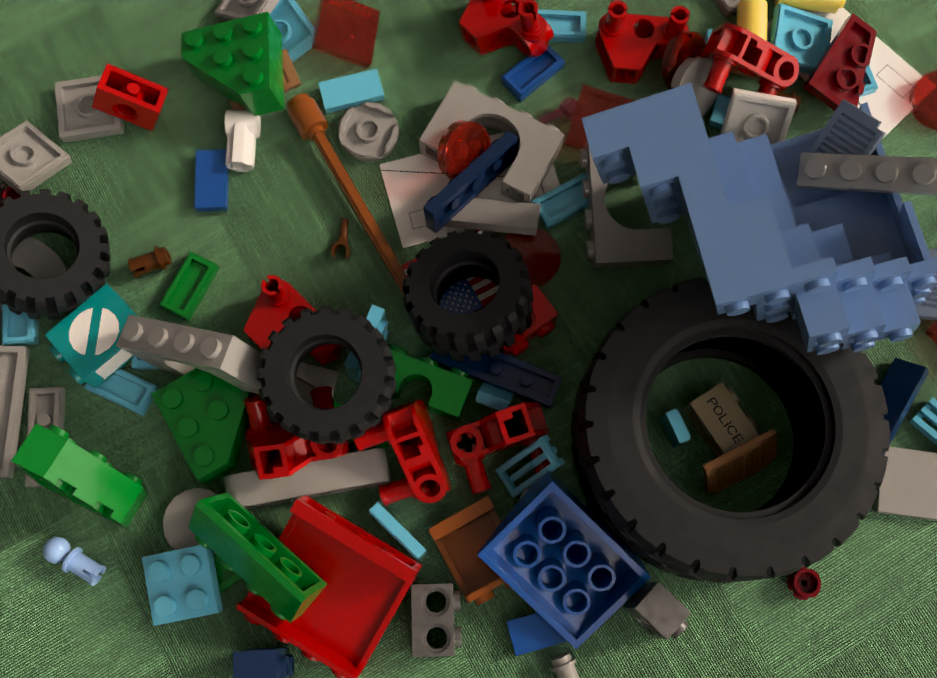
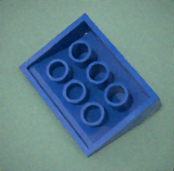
M547 471L522 496L477 552V556L575 649L587 640L651 578L644 563L550 471Z

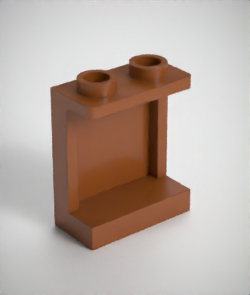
M489 496L428 529L467 603L474 600L477 606L493 598L495 595L492 589L504 583L507 589L510 588L500 576L477 556V552L501 524Z

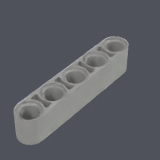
M385 448L347 453L334 459L312 461L288 477L259 480L255 471L224 477L225 492H228L246 510L293 502L304 495L314 498L384 485L391 482Z

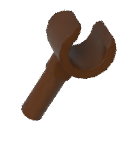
M347 218L341 219L338 241L331 247V254L334 259H336V252L340 247L346 248V260L352 255L351 249L347 244L349 219Z

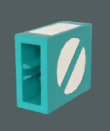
M105 284L45 334L53 344L49 350L62 363L68 362L71 366L68 373L80 385L86 382L93 388L100 387L115 374L114 372L117 369H121L133 358L134 355L117 347L116 344L128 316H137V314L108 284Z

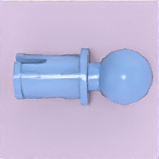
M53 537L43 546V557L48 562L53 564L63 562L61 568L63 572L67 573L70 571L88 582L91 586L96 585L102 578L99 572L104 574L106 571L104 565H100L84 555L80 547H76L71 551L70 543L65 538Z

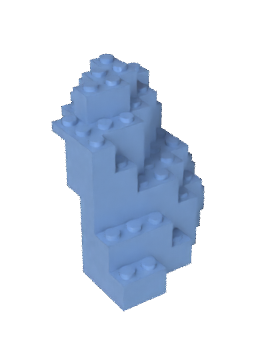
M692 83L581 118L592 159L603 184L608 182L611 184L622 183L628 180L631 175L637 174L652 223L658 221L661 224L670 223L677 220L681 214H685L690 234H692L699 261L702 262L718 314L727 313V316L740 315L748 312L752 305L757 321L766 319V323H773L786 319L790 312L792 320L796 319L806 353L816 350L817 355L837 351L840 347L841 350L851 348L852 352H860L874 347V342L889 338L890 342H898L913 336L912 331L917 330L921 321L916 306L926 302L925 298L930 296L937 284V257L931 258L911 200L902 202L900 194L842 190L832 192L825 189L798 188L796 184L799 170L797 168L800 164L801 152L808 153L823 129L771 145L767 133L741 142H736L733 131L708 138ZM868 103L860 104V109L871 115ZM881 141L871 155L886 156Z

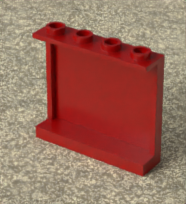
M304 495L296 499L291 507L290 512L293 514L279 540L327 583L326 587L306 611L291 623L288 620L277 617L272 612L271 605L262 596H257L250 591L246 598L239 602L235 608L243 613V617L248 622L255 625H263L271 630L272 635L277 640L283 643H292L300 648L301 653L309 660L314 662L320 661L330 667L331 672L336 677L358 678L423 565L309 496Z

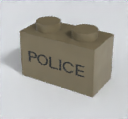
M722 382L683 408L716 458L759 436L756 422L752 417L743 413L738 406L739 399L735 392L729 387L726 388Z

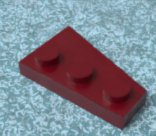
M854 13L851 14L841 26L803 88L833 111L837 109L843 99L857 107L859 96L864 91V74L866 67L870 65L877 31Z

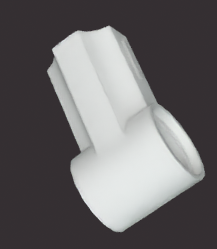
M226 110L225 133L228 138L225 165L228 169L235 170L236 172L253 170L256 138H260L261 133L260 115L254 116L247 110Z

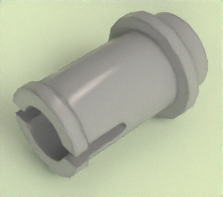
M570 652L560 654L550 660L552 663L550 670L556 673L557 678H580L574 665L577 660L575 657H571Z

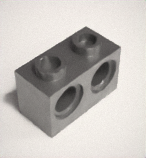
M660 582L646 583L624 607L654 638L666 640L670 636L673 639L677 638L686 629L689 623L685 619L691 614Z
M453 583L411 585L412 657L455 656V648H462L461 626H454V612H461L460 591H453ZM435 591L443 593L446 598V606L440 612H432L426 604L428 595ZM434 627L442 628L447 634V642L440 648L432 647L427 641V634Z

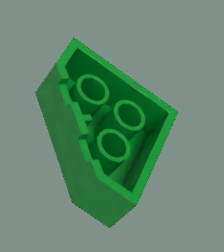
M268 11L181 32V58L200 81L205 84L208 83L229 100L242 105L254 116L284 110L282 34Z
M197 368L151 393L198 481L208 485L237 467L240 448L245 432L249 427L244 400L257 395L256 393L243 391L225 380Z
M36 423L11 462L37 484L127 529L148 494L144 487L141 486L143 480L131 473L125 472L122 474L113 468L112 464L107 462L108 458L92 449L86 451L79 447L77 442L69 438L70 434L53 424H50L47 429Z

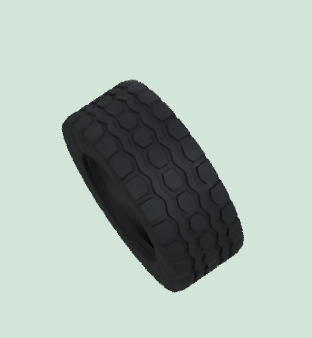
M702 277L675 283L672 289L665 287L649 295L641 301L640 305H635L627 311L603 339L582 378L574 402L575 406L571 420V437L573 440L571 447L575 470L579 473L580 477L578 480L587 501L592 503L595 508L593 511L598 519L636 556L640 555L644 558L645 562L668 573L672 572L677 576L691 580L719 583L763 580L788 575L799 571L804 566L808 567L822 560L833 552L834 546H841L859 527L860 522L858 520L865 519L878 495L876 487H881L886 471L888 457L884 455V452L889 451L890 444L889 421L884 420V415L888 413L884 392L881 385L875 384L874 380L878 376L866 352H852L851 348L841 350L840 347L837 351L823 355H817L816 350L806 353L796 319L792 320L790 312L786 319L773 323H766V319L757 321L752 305L748 312L740 315L727 316V313L718 314L707 279L704 280ZM690 359H723L750 369L764 379L777 393L787 410L791 422L794 441L793 456L789 472L777 493L762 507L753 512H730L712 508L685 494L663 472L651 449L646 428V409L649 393L657 375L662 371Z

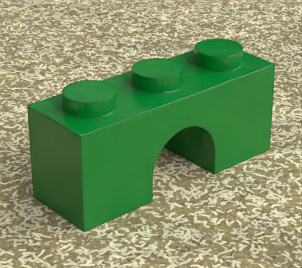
M390 345L389 349L397 372L395 373L396 390L392 397L399 399L404 386L409 382L423 381L432 389V395L427 405L428 411L459 423L473 388V380L468 379L469 375L455 368H451L450 371L438 367V362L430 358L421 356L420 360L408 356L409 352L396 345Z

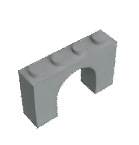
M454 81L419 139L420 154L447 167L463 139L471 132L482 128H495L505 133L510 131L518 137V154L502 181L501 194L516 202L531 203L562 149L565 134L561 133L554 125L543 124L533 119L525 111H516L506 106L499 98H490L480 93L470 84L463 85Z
M587 141L584 149H580V167L586 170V179H582L581 189L582 197L588 198V210H584L583 221L584 228L589 229L590 241H586L585 252L586 259L591 260L592 269L667 266L673 260L671 228L630 229L620 225L612 218L605 203V192L610 183H602Z
M129 315L116 344L117 347L169 374L183 376L197 368L213 374L243 391L259 394L258 390L262 388L261 382L257 380V369L262 368L263 363L259 359L261 352L234 335Z

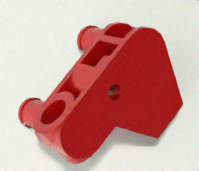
M470 0L459 21L463 40L480 55L512 44L529 58L537 57L545 53L548 49L549 41L554 37L551 26L538 14V4L534 0Z
M616 0L611 2L608 6V13L603 15L599 21L595 37V46L609 82L637 84L651 59L676 60L682 58L686 54V41L689 35L687 22L690 19L688 17L690 16V11L686 7L676 6L671 10L670 17L627 14L626 10H628V7L623 1Z
M723 23L712 30L701 56L713 61L702 87L714 93H722V88L729 72L757 81L759 85L757 92L776 95L777 92L784 91L787 86L795 82L799 74L797 58L749 30L731 23Z
M277 275L266 276L268 282L264 279L262 280V291L243 329L247 336L261 350L262 348L268 349L271 341L267 338L273 330L278 333L284 327L281 322L290 316L294 320L301 316L299 311L310 308L313 312L316 311L288 282L281 280ZM337 344L322 345L313 349L309 354L324 366L327 362L337 359L343 346Z
M323 386L311 390L310 395L312 396L314 407L322 409L334 408L332 387ZM260 395L251 396L244 400L250 427L245 432V439L247 441L251 466L259 480L288 477L312 461L334 459L349 452L347 440L346 443L341 444L314 443L286 431L280 426V423H271L266 410L267 405L261 400Z
M423 399L407 403L383 413L381 422L374 428L370 427L366 430L365 435L357 439L354 438L359 451L384 442L391 444L406 477L385 485H379V494L385 506L409 497L425 503H435L441 500L446 492L451 491L449 475L438 451L433 422Z
M524 402L494 412L479 421L453 429L445 434L455 464L464 467L472 490L471 493L474 495L492 489L482 461L485 459V456L519 444L528 447L540 437L550 434L539 402ZM513 417H516L522 434L509 438L505 426L509 425ZM466 435L468 439H474L475 444L471 447L472 451L467 453L465 449H459L457 446L461 442V437ZM541 448L530 454L531 460L544 453ZM548 459L534 468L535 474L551 464Z

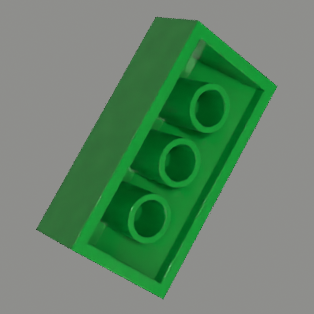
M228 492L200 499L196 503L188 526L195 534L196 541L201 546L213 550L220 557V563L227 570L236 572L246 581L245 586L257 596H262L271 605L272 612L280 619L288 620L291 623L300 617L326 587L327 583Z

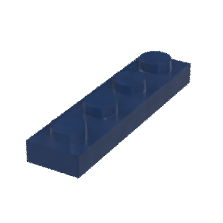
M507 131L499 139L494 140L484 153L478 158H474L463 172L457 177H453L443 190L427 201L423 210L428 229L437 233L514 162L518 154V137L515 134Z
M434 349L432 351L430 359L438 362L440 366L450 370L451 368L459 369L467 373L470 378L488 383L528 401L539 402L541 406L551 409L563 378L560 375L501 352L493 357L489 353L481 355L482 360L471 361L470 356H464L463 361L452 360L450 353L443 357L435 353Z

